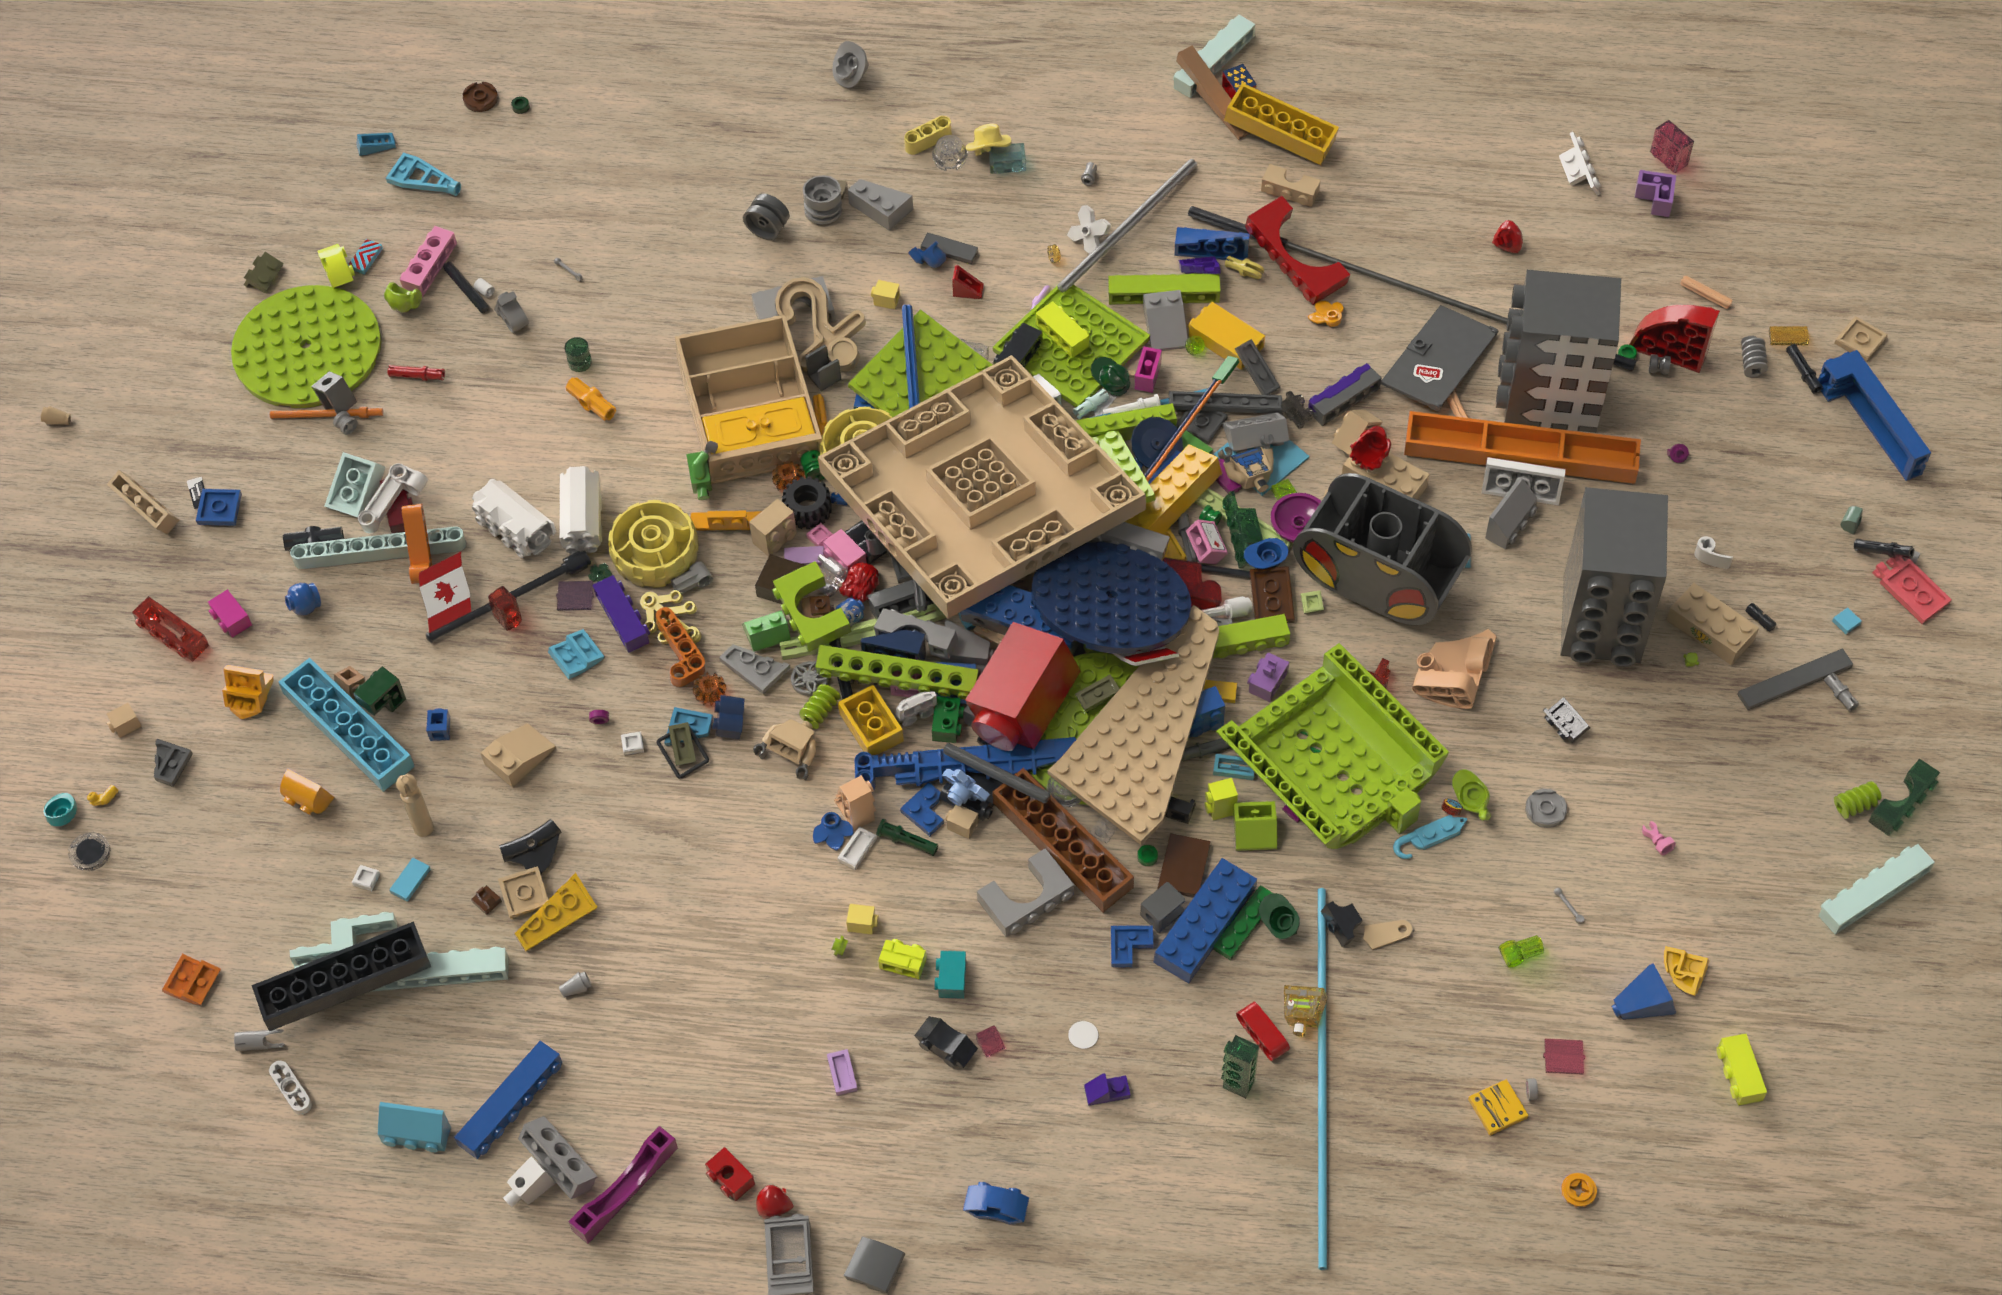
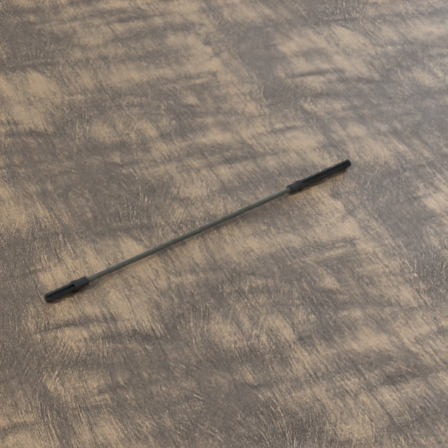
M1194 206L1189 208L1188 216L1233 232L1248 233L1243 223ZM1250 234V238L1256 239L1252 234ZM1280 236L1285 249L1288 248L1331 264L1339 261L1345 269L1507 325L1506 317L1288 242V239ZM1616 354L1613 365L1633 371L1636 361Z

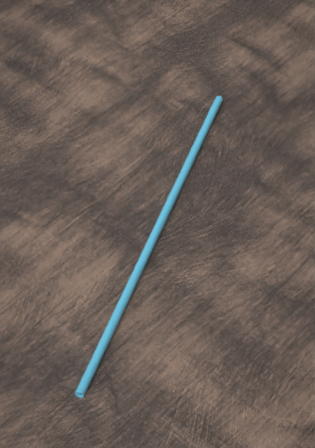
M1319 888L1318 988L1321 995L1318 997H1323L1325 1002L1326 920L1321 910L1326 905V889ZM1325 1003L1323 1006H1318V1013L1319 1007H1321L1322 1011L1318 1023L1319 1270H1327V1038Z

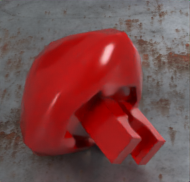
M1506 220L1496 231L1492 244L1504 251L1518 253L1522 249L1523 244L1522 232L1513 221Z
M767 1185L757 1195L756 1209L759 1216L763 1219L781 1216L794 1207L791 1199L786 1194V1188L781 1189L775 1185Z

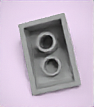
M1181 291L1143 294V310L1147 331L1150 334L1151 348L1162 351L1189 348Z

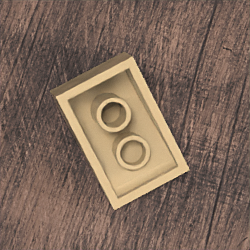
M527 723L495 739L481 752L484 764L513 788L545 759L556 746Z

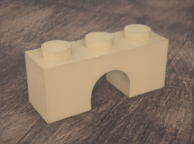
M1269 164L1262 178V192L1278 197L1283 196L1286 200H1291L1301 205L1313 206L1320 191L1321 180L1303 175L1299 182L1291 183L1286 180L1287 169Z

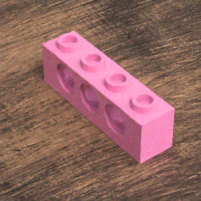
M434 226L432 231L427 234L423 245L418 248L414 259L410 260L406 271L401 274L400 282L402 288L408 291L419 289L422 297L425 295L457 245L454 232Z

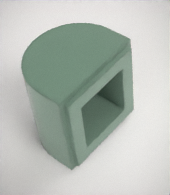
M1856 506L1848 508L1840 524L1844 531L1851 534L1856 533L1862 521L1863 508Z

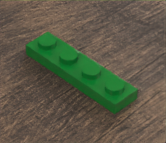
M1260 885L1218 939L1213 950L1231 961L1262 920L1259 915L1261 901L1265 896L1273 892Z

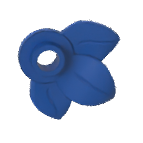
M828 812L822 817L821 824L814 828L813 841L815 844L826 841V844L831 849L838 850L843 845L844 836L853 835V827L848 821L841 820V817L835 812ZM830 821H834V822H835V823L832 824V825L828 824Z

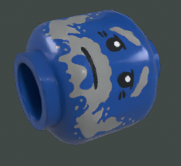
M848 598L836 606V610L842 608L850 623V627L861 621L864 617L863 611L865 607L860 600L856 601L853 598Z

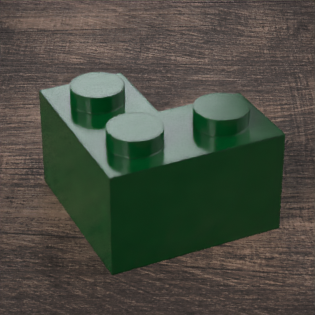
M383 666L374 671L370 678L359 685L354 692L357 703L373 716L383 707L394 712L406 700L399 678Z

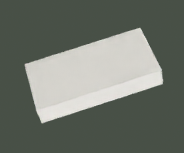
M859 826L838 856V862L856 870L877 840V835Z

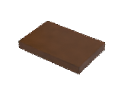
M1289 566L1250 569L1254 620L1285 614L1287 623H1295Z
M1170 833L1157 889L1166 882H1169L1181 895L1194 898L1201 888L1211 841Z

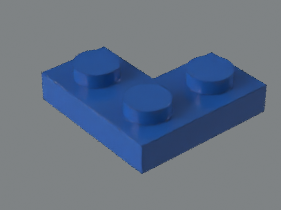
M928 782L900 808V812L930 837L944 824V820L931 810L940 802L939 796L941 792Z
M1153 925L1111 926V967H1132V948H1153Z

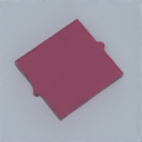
M1545 1038V1053L1543 1054V1058H1545V1073L1584 1074L1583 1060H1585V1055H1583V1040Z

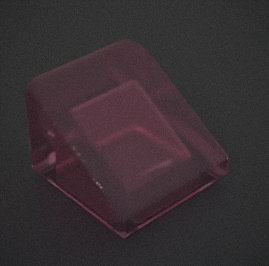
M995 1025L976 1034V1040L986 1057L1005 1049Z

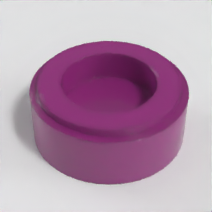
M593 710L589 712V721L593 724H605L609 721V712L606 710Z

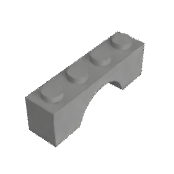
M883 608L874 626L876 635L902 630L919 631L925 634V640L929 644L931 655L947 660L950 659L958 642L957 632L952 627L937 625L932 621H924L913 615H904L893 609Z

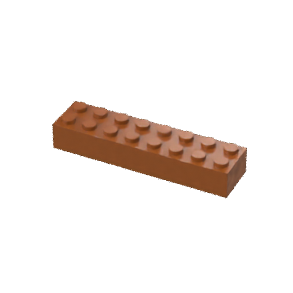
M1024 768L1015 774L1044 789ZM1004 783L993 791L994 805L1040 851L1046 849L1072 883L1103 913L1134 888V876L1051 794L1048 802L1043 803Z

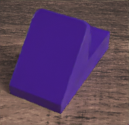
M1103 1073L1084 1084L1088 1106L1130 1099L1131 1097L1126 1075L1107 1079L1106 1074Z

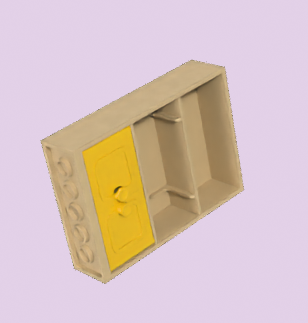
M785 315L675 336L677 361L702 451L705 450L708 441L718 443L716 453L709 452L708 455L710 457L707 459L711 484L800 466V458L804 453L811 450L820 451L821 434Z

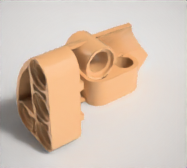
M1487 629L1468 638L1450 642H1436L1429 653H1423L1417 658L1419 669L1412 686L1413 692L1428 700L1449 707L1472 708L1482 673L1487 671L1497 638L1496 635Z

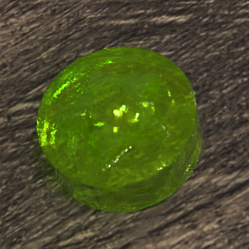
M1192 336L1186 340L1185 348L1189 354L1198 355L1203 352L1205 344L1201 337Z

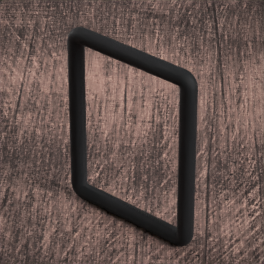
M690 726L691 737L705 760L682 774H679L661 744V741L670 737V733L665 734L656 741L678 779L687 776L709 762V757Z

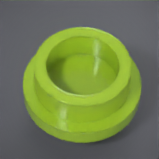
M842 935L840 939L835 938L831 950L835 951V956L837 954L843 956L848 940L844 939Z

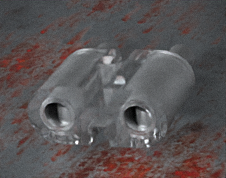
M820 554L818 560L822 562L820 568L822 569L821 572L824 575L826 586L818 590L832 597L840 587L838 586L839 581L843 583L847 577L848 570L834 558H826Z

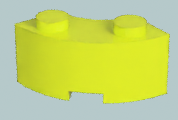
M335 244L317 251L332 288L354 281L352 276H355L352 265H347L345 260L347 254L344 247Z

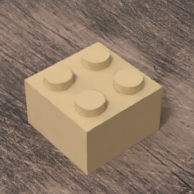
M778 498L749 522L753 544L768 557L770 554L779 551L781 546L787 541L792 540L797 533L794 512Z

